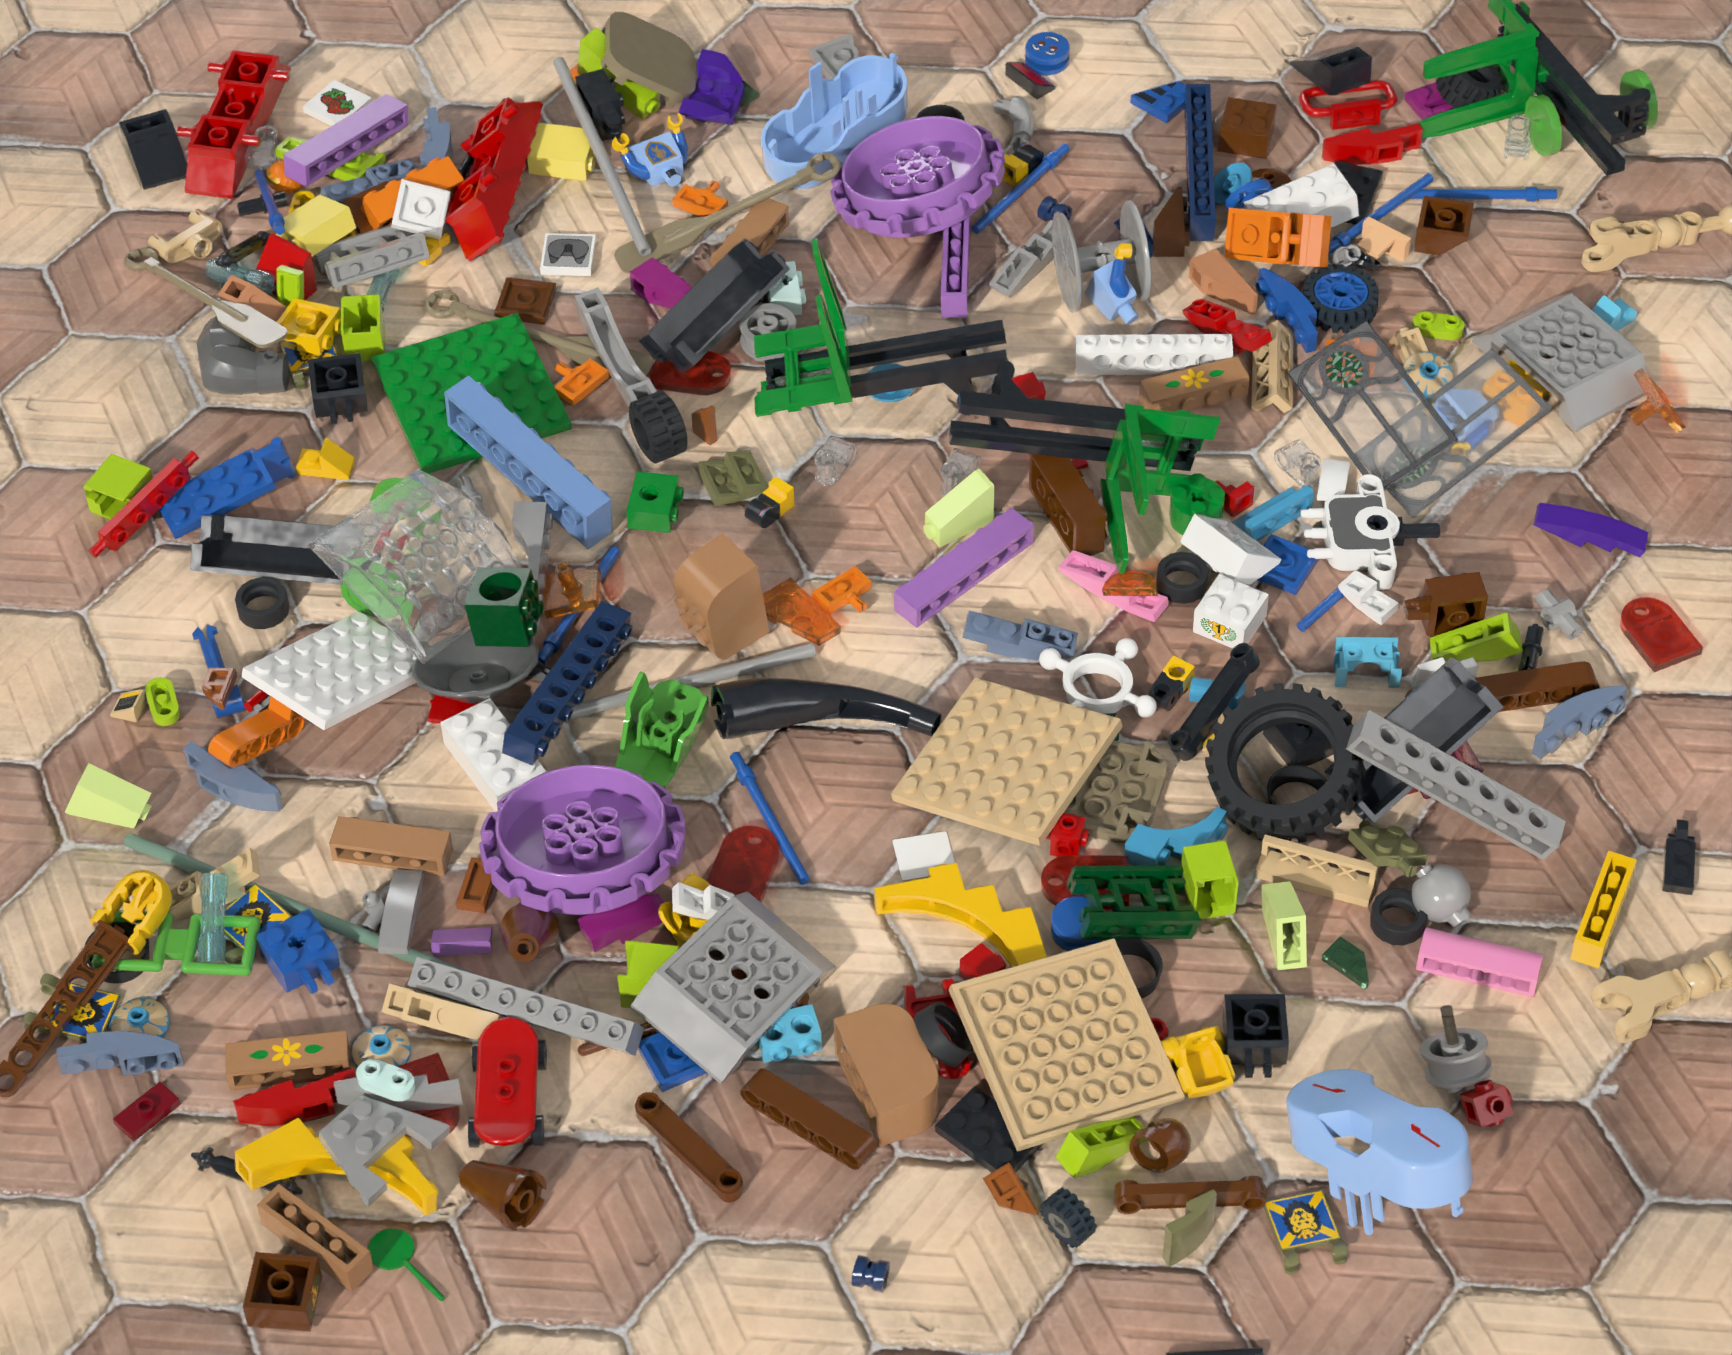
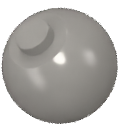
M1429 863L1416 873L1418 879L1412 886V901L1418 912L1422 910L1428 915V920L1436 923L1448 922L1453 928L1471 915L1467 909L1471 899V889L1467 878L1460 870L1446 864H1438L1432 867Z

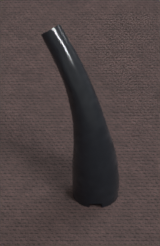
M755 678L721 683L712 686L711 706H716L718 719L714 720L722 739H734L795 724L839 718L868 719L890 723L932 737L941 722V713L900 697L851 685L786 678Z

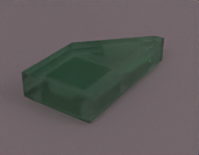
M1340 936L1322 954V961L1366 990L1369 978L1364 952Z

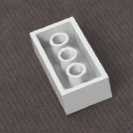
M1335 164L1244 202V209L1332 216L1331 228L1359 216L1357 195Z
M489 698L442 721L441 729L445 746L496 812L498 811L497 802L507 793L547 771L538 760L532 766L502 753L504 734L510 723Z

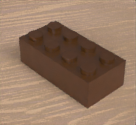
M1030 454L1029 490L1069 553L1074 550L1092 556L1104 552L1105 539H1107L1105 529L1106 521H1108L1107 511L1104 506H1100L1097 502L1094 490L1091 487L1088 488L1081 470H1077L1073 465L1072 458Z

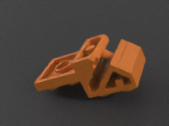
M1229 208L1224 257L1227 259L1263 263L1327 267L1332 216Z

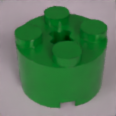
M1194 473L1189 478L1179 481L1171 489L1169 517L1172 528L1179 534L1184 535L1194 514L1223 519L1224 490L1216 482L1200 473Z

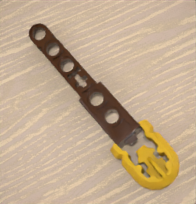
M136 870L125 875L102 904L103 909H98L92 916L90 922L96 929V932L54 986L55 992L10 1050L8 1062L5 1060L1 1062L0 1077L10 1075L14 1078V1084L11 1088L7 1090L0 1089L1 1097H11L19 1091L28 1078L26 1074L36 1068L80 1007L87 1005L125 952L128 951L138 955L146 944L145 939L151 938L166 918L171 907L172 893L169 885L159 875L148 870ZM132 895L134 898L130 902L129 897ZM122 906L124 911L121 918L132 925L136 920H142L133 929L134 933L130 938L124 935L126 931L116 924L114 927L108 925L115 919L114 915ZM145 908L147 910L146 916L142 913ZM93 955H101L104 958V963L100 968L93 969L87 965L88 959ZM81 978L87 983L86 988L81 992L71 991L70 983L74 979ZM64 1003L67 1012L65 1014L62 1012L58 1013L54 1019L55 1023L58 1024L55 1027L51 1021L44 1018L47 1016L51 1020L55 1015L53 1007L55 1005L60 1007ZM41 1026L48 1027L51 1030L50 1036L44 1041L34 1038L35 1030ZM21 1051H29L33 1056L29 1064L20 1065L15 1061L16 1055Z

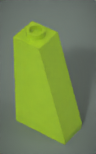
M597 27L580 40L577 73L580 75L602 69L601 60L605 56V34ZM603 68L606 75L612 77L614 81L617 76L609 68ZM629 79L625 81L623 86L614 81L616 92H620L623 97L624 107L640 119L644 120L650 114L657 112L660 107V93Z

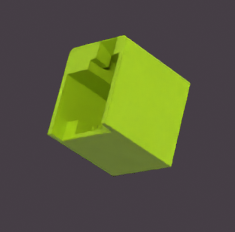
M380 295L344 296L341 298V335L345 355L360 353L361 361L366 362L371 361L373 356L385 353V325Z
M110 454L83 486L90 512L107 519L114 517L153 479L151 468Z
M1226 840L1183 847L1181 866L1184 872L1181 878H1184L1186 882L1183 888L1188 905L1193 906L1194 910L1198 911L1200 919L1234 914L1236 911L1239 882Z
M625 941L628 965L627 975H618L621 1007L631 1008V1004L653 974L679 949V946Z

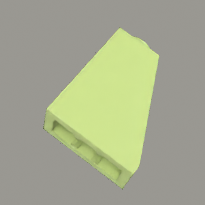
M980 469L971 473L925 512V525L923 529L927 538L933 540L940 548L991 523L994 520V484Z
M88 763L65 813L134 829L138 819L145 820L152 806L147 804L151 793Z
M1291 882L1263 884L1262 912L1277 970L1307 967L1306 915Z

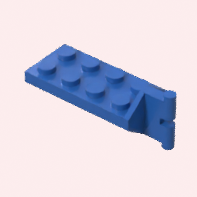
M275 437L272 439L271 444L258 451L253 447L188 480L159 511L176 540L201 527V515H225L276 489L274 483L286 477L294 478L297 473L281 438Z

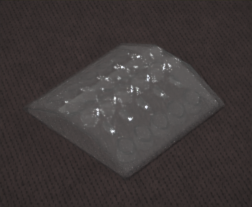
M419 469L308 545L422 664L428 662L471 630L464 604L478 567L522 568L503 530L464 491Z

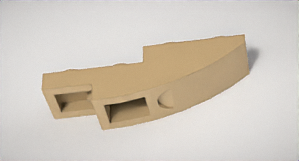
M249 848L206 875L196 871L171 886L172 902L168 912L172 914L173 921L190 918L193 914H203L244 896L245 885L261 876L258 853Z
M389 983L382 1008V1013L399 1017L402 1020L479 1040L481 1033L491 1022L502 1016L498 1013Z

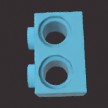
M812 1004L789 1009L757 1041L763 1063L779 1062L785 1058L809 1055L815 1051L822 1050L821 1030Z

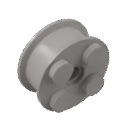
M766 303L753 306L739 322L742 333L740 344L743 351L758 362L784 357V353L756 358L754 336L796 329L794 314L786 307L778 304Z

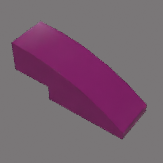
M659 894L643 895L637 900L619 908L601 913L587 914L577 919L580 931L594 952L617 940L623 945L625 941H630L663 923L658 910L664 901Z

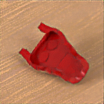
M953 978L942 980L944 994L916 998L913 984L903 985L904 1007L911 1015L914 1023L916 1013L935 1002L944 1003L959 1016L949 992L950 986L954 984ZM939 1024V1026H940V1028L942 1029V1031L944 1032V1034H945V1035L949 1038V1040L953 1043V1041H952V1039L950 1038V1036L948 1035V1033H947V1032L945 1031V1029ZM968 1056L957 1067L947 1066L938 1060L939 1070L937 1071L938 1075L944 1079H957L966 1076L970 1070L971 1063L968 1060Z

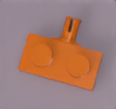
M712 180L705 189L694 188L685 184L674 196L672 202L673 207L699 217H705L728 207V200L714 194L720 188V184Z
M590 358L582 365L572 369L563 362H559L556 365L555 371L565 377L554 388L561 399L575 406L609 378V370Z
M853 566L812 591V599L829 615L847 604H851L859 613H862V610L863 612L866 610L867 604L859 596L872 589V581L856 566Z

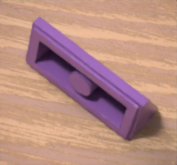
M492 927L433 930L431 939L433 957L492 954Z

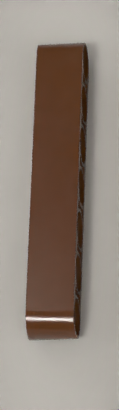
M1586 661L1474 678L1478 683L1486 686L1503 706L1499 712L1562 703L1582 693L1600 689L1592 665ZM1418 687L1410 689L1406 693L1405 698H1407Z

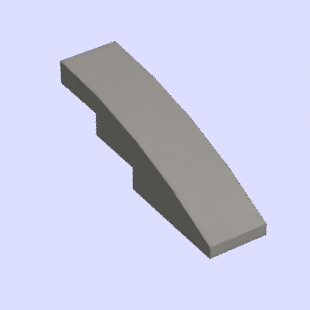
M1052 220L1048 222L1039 235L1034 233L1023 248L1019 246L991 280L989 287L1010 298L1046 267L1054 258Z
M394 870L382 917L378 941L379 954H409L410 939L414 934L415 920H418L424 877L423 870Z
M426 1074L415 1076L414 1094L409 1099L400 1102L362 1089L358 1084L357 1077L334 1082L338 1104L349 1106L362 1095L407 1111L463 1106L459 1079L428 1084Z

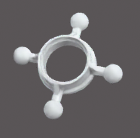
M1121 639L1116 645L1114 656L1090 653L1081 655L1068 662L1062 659L1060 653L1054 648H1046L1040 653L1039 662L1043 668L1047 670L1057 668L1063 672V687L1070 705L1106 715H1111L1121 708L1131 705L1141 717H1150L1157 709V704L1153 697L1149 695L1139 697L1131 693L1133 676L1123 661L1134 658L1138 652V646L1133 639ZM1098 673L1114 678L1120 683L1122 688L1116 695L1110 698L1093 699L1079 693L1074 687L1073 682L1080 676Z

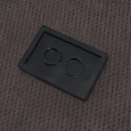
M1335 160L1334 164L1357 195L1359 216L1345 222L1356 225L1368 216L1382 181L1383 171Z
M975 1086L935 1124V1132L991 1173L1008 1163L1011 1164L1016 1173L1043 1145L1040 1144L1017 1151L996 1101Z

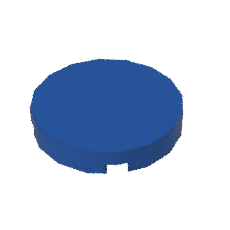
M1265 179L1249 182L1235 190L1227 198L1225 206L1227 210L1229 208L1244 209V202L1273 190L1270 182Z

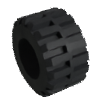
M1494 65L1446 77H1439L1436 79V88L1440 92V96L1446 100V103L1455 109L1499 96L1504 88V81L1501 78L1500 72L1496 70L1497 68Z
M657 391L630 403L629 420L634 437L644 455L651 462L656 464L686 452L688 440L684 421L677 406L664 391Z

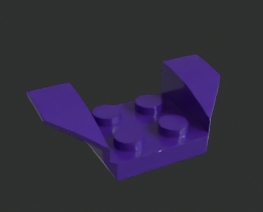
M702 49L697 61L698 79L695 90L690 99L683 98L678 113L684 115L686 119L733 125L745 93L742 78L725 54Z

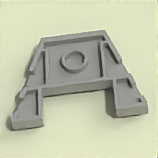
M361 1095L319 1131V1140L336 1165L340 1166L348 1176V1182L353 1188L357 1189L361 1195L362 1202L369 1207L387 1191V1182L369 1170L368 1167L405 1134L410 1135L432 1150L450 1134V1126L446 1123Z

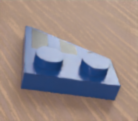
M1176 81L1134 93L1130 97V103L1168 123L1184 110L1185 84Z

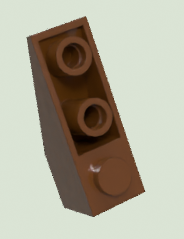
M1182 186L1177 187L1154 220V257H1184L1185 247L1190 245V232L1185 231V229H1188L1189 224L1188 214H1184V212H1187V197L1182 195Z

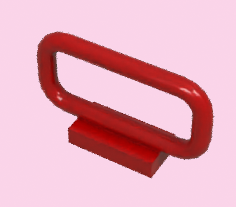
M1371 80V83L1341 92L1340 94L1382 90L1385 92L1387 100L1380 101L1379 98L1335 103L1331 104V107L1315 108L1311 105L1309 98L1328 95L1319 87L1305 89L1298 97L1302 110L1307 115L1316 118L1330 117L1332 130L1380 124L1381 110L1394 107L1398 101L1397 94L1392 85L1382 80Z

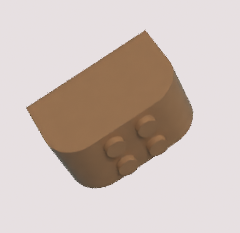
M723 533L694 552L680 565L673 581L676 595L674 602L680 613L678 619L686 630L691 631L698 641L719 659H728L770 632L757 565Z
M884 1003L834 1018L835 1054L878 1146L882 1147L929 1129L934 1124L938 1115L939 1081L937 1070H939L937 1058L932 1053H929L922 1041L911 1015L897 1005Z

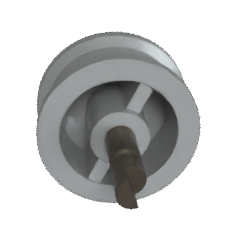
M1444 1005L1440 1008L1444 1031L1426 1039L1420 1047L1422 1058L1428 1063L1425 1069L1426 1080L1433 1086L1446 1088L1448 1092H1458L1465 1086L1489 1078L1492 1071V1062L1485 1055V1050L1488 1046L1486 1036L1474 1029H1456L1452 1006Z

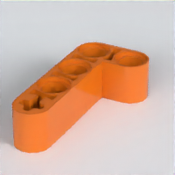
M270 696L268 709L215 735L209 744L208 752L229 767L236 768L296 737L304 727L305 718Z

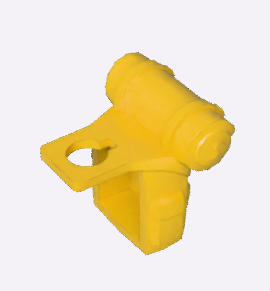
M1218 1026L1204 1027L1196 1032L1177 1037L1171 1036L1166 1040L1160 1041L1169 1062H1174L1176 1067H1178L1177 1079L1183 1093H1187L1189 1099L1209 1096L1233 1086L1235 1073L1229 1056L1224 1055L1221 1050L1225 1045V1037Z

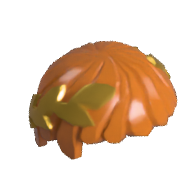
M284 159L276 161L267 169L266 178L270 188L276 192L294 193L303 187L302 184L285 176Z

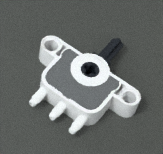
M1370 474L1359 478L1356 494L1334 495L1326 500L1324 508L1301 510L1302 518L1322 519V528L1305 529L1304 537L1324 539L1325 548L1309 549L1307 557L1327 559L1333 568L1341 571H1367L1368 577L1377 582V590H1388L1393 586L1397 567L1394 549L1396 546H1403L1404 539L1440 537V525L1438 523L1403 524L1402 517H1397L1386 507L1381 479Z

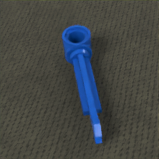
M207 625L206 633L208 640L206 641L204 633L197 627L192 636L194 640L199 639L207 668H225L214 637L215 634H218L217 628ZM237 684L233 686L225 710H220L213 703L217 719L245 711Z

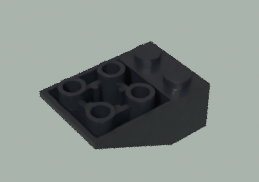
M1359 47L1330 48L1290 61V65L1329 96L1338 95L1341 92L1371 83L1372 57Z
M167 109L119 122L123 144L143 190L186 178L187 162Z

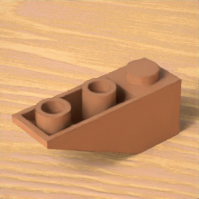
M1217 249L1190 259L1189 278L1203 294L1252 315L1256 314L1258 301L1256 290L1245 282L1241 273L1237 272L1230 265L1228 259L1223 257Z
M232 274L217 294L222 301L246 304L275 322L278 321L287 308L253 284Z

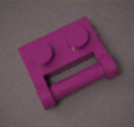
M1436 82L1405 92L1404 100L1421 120L1454 109L1440 96V92L1436 88Z

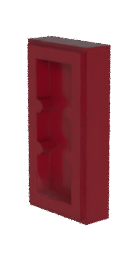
M158 1082L113 1118L114 1125L134 1142L180 1106V1099L164 1084Z

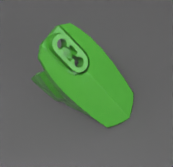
M640 671L625 704L626 716L615 768L640 774L648 783L654 781L663 788H666L687 757L698 736L709 709L708 696L703 695L697 688L675 680L661 681L651 689L646 674ZM671 714H673L674 721H667V719H670Z

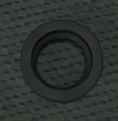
M1176 552L1167 555L1160 561L1157 568L1156 586L1158 592L1162 596L1168 597V600L1173 603L1186 604L1195 602L1202 598L1207 591L1209 574L1207 564L1199 556L1188 552ZM1176 571H1188L1194 574L1198 580L1192 584L1181 585L1171 582L1166 576Z
M266 577L251 579L242 584L236 592L235 603L239 619L248 627L253 629L275 627L288 615L289 602L286 589L275 579ZM271 596L278 599L276 604L269 609L252 610L246 607L250 601L258 597Z
M1392 888L1376 896L1371 908L1370 927L1374 934L1386 943L1407 945L1414 943L1422 936L1426 928L1428 915L1422 910L1418 912L1412 901V891L1405 888ZM1401 907L1414 914L1416 921L1407 926H1395L1384 920L1381 913L1388 908Z

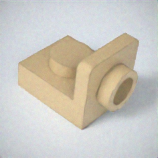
M1408 327L1401 328L1394 332L1393 338L1388 342L1390 347L1396 346L1403 365L1413 354L1429 352L1419 327L1411 330Z

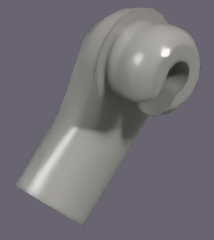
M368 891L364 894L362 901L366 904L365 907L369 916L362 924V928L375 932L382 922L385 903L382 897L377 895L375 891Z

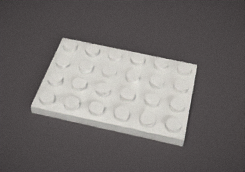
M358 611L243 667L242 678L316 726L326 730L417 683L412 676L415 659L423 651Z

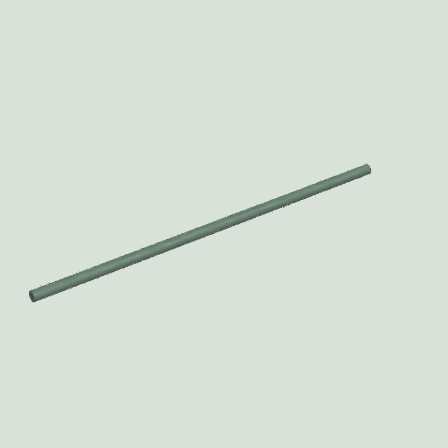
M128 833L124 839V846L190 873L199 871L206 875L216 869V867L133 833ZM250 882L246 884L245 891L248 888H250L254 883ZM258 885L289 914L295 916L310 909L321 927L378 950L379 934ZM409 947V954H389L413 965L416 957H420L472 973Z

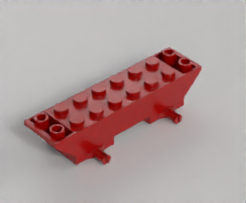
M232 50L229 58L223 63L209 61L207 66L208 72L221 73L218 80L219 90L207 115L202 114L199 122L194 127L178 126L177 136L191 138L187 146L188 163L185 193L233 199L256 146L259 147L261 144V135L284 84L290 80L291 67L280 64L279 56Z
M507 97L477 121L474 132L461 143L462 150L474 158L469 177L455 188L453 197L448 203L445 222L453 227L463 253L469 261L478 255H484L490 246L499 244L504 238L505 233L503 231L510 219V209L516 200L514 196L521 184L519 180L526 168L525 161L531 152V142L537 133L535 129L542 117L540 113L543 103L540 101L516 103Z

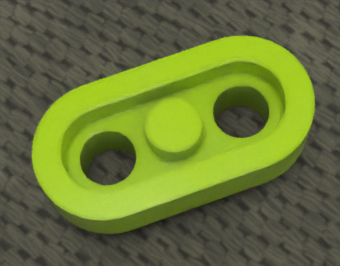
M1424 311L1417 313L1413 317L1412 329L1419 327L1422 337L1453 341L1463 336L1465 324L1460 317L1455 315Z
M164 677L150 680L146 684L145 692L153 721L160 726H170L176 723L180 718V709L172 682Z

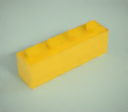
M1608 851L1576 934L1571 960L1599 969L1632 882L1637 859Z

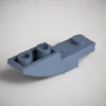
M436 107L426 108L428 118L423 119L425 133H430V135H426L427 141L423 142L424 152L419 153L421 167H427L431 160L438 157L442 159L449 156L452 160L449 122L439 123Z
M411 159L367 168L365 177L321 187L320 195L342 204L343 200L384 181L387 183L394 179L399 181L405 178L410 171L418 167Z
M969 610L962 638L987 644L986 652L1003 656L1039 659L1040 653L1044 649L1054 648L1060 653L1061 658H1069L1074 656L1078 633L1026 618L1021 625Z
M1624 685L1595 689L1568 699L1550 710L1545 715L1543 730L1535 736L1532 754L1541 760L1548 753L1556 752L1564 740L1568 737L1573 738L1578 731L1587 736L1594 729L1599 730L1602 728L1610 716L1619 714L1625 707L1627 688Z
M193 741L183 747L187 765L195 770L198 785L205 791L222 800L250 809L279 812L283 809L279 788L274 783H268L263 780L253 768L248 769L243 764L236 768H231L210 755L206 747H200Z
M103 1031L86 1033L87 1043L56 1048L57 1060L62 1075L79 1074L83 1071L110 1069L115 1066H121L123 1075H138L148 1071L170 1070L174 1067L184 1066L178 1043L138 1032Z

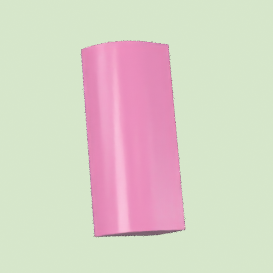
M1426 927L1419 950L1416 970L1534 997L1543 954Z

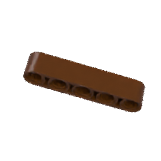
M759 1069L740 1090L741 1097L748 1105L851 1169H860L878 1147L876 1139L869 1132L766 1069Z

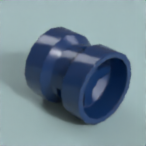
M1047 196L1039 205L1037 217L1045 222L1053 221L1054 214L1061 212L1069 221L1072 215V208L1065 203L1059 204L1058 200L1052 196Z
M858 1255L854 1264L851 1285L859 1288L867 1285L873 1291L883 1293L889 1276L890 1262L884 1260L872 1262L867 1256Z

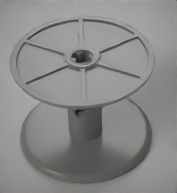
M1132 200L1126 201L1121 209V240L1102 243L1098 240L1095 245L1077 247L1067 217L1061 212L1054 214L1052 245L1056 274L1064 302L1071 313L1077 312L1081 304V273L1095 271L1117 259L1114 256V251L1121 243L1132 244L1131 258H1124V261L1126 262L1125 269L1128 280L1137 293L1136 297L1141 301H1146L1149 298L1151 266L1148 243L1140 213Z

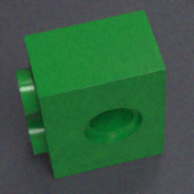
M636 472L626 510L628 529L671 532L672 524L678 521L679 507H677V504L682 503L684 488L679 486V476Z

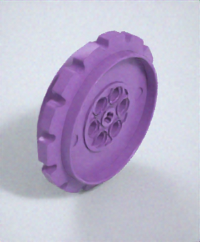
M945 116L909 119L892 124L871 134L850 152L843 166L840 167L839 173L832 178L831 184L833 189L830 191L836 213L841 214L843 221L856 229L863 228L869 233L892 238L928 235L949 228L977 211L992 195V188L1001 183L1005 173L1003 165L1005 158L999 140L993 139L992 133L979 125L973 126L964 120Z
M575 765L540 774L507 793L497 802L498 811L490 812L486 816L480 831L482 841L479 843L483 869L486 874H491L492 884L509 898L517 896L521 899L522 905L541 911H552L553 913L566 915H586L619 908L660 886L669 878L670 866H677L681 861L685 850L684 836L686 835L680 806L673 804L672 795L654 781L648 783L640 774L611 766Z

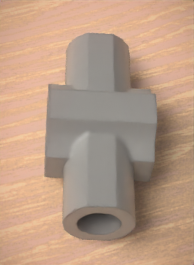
M1549 589L1537 595L1535 602L1542 608L1540 615L1543 624L1548 630L1552 629L1555 631L1560 629L1569 640L1577 638L1582 633L1583 627L1577 621L1578 613L1575 609V604L1570 599L1566 600L1563 598L1558 600Z

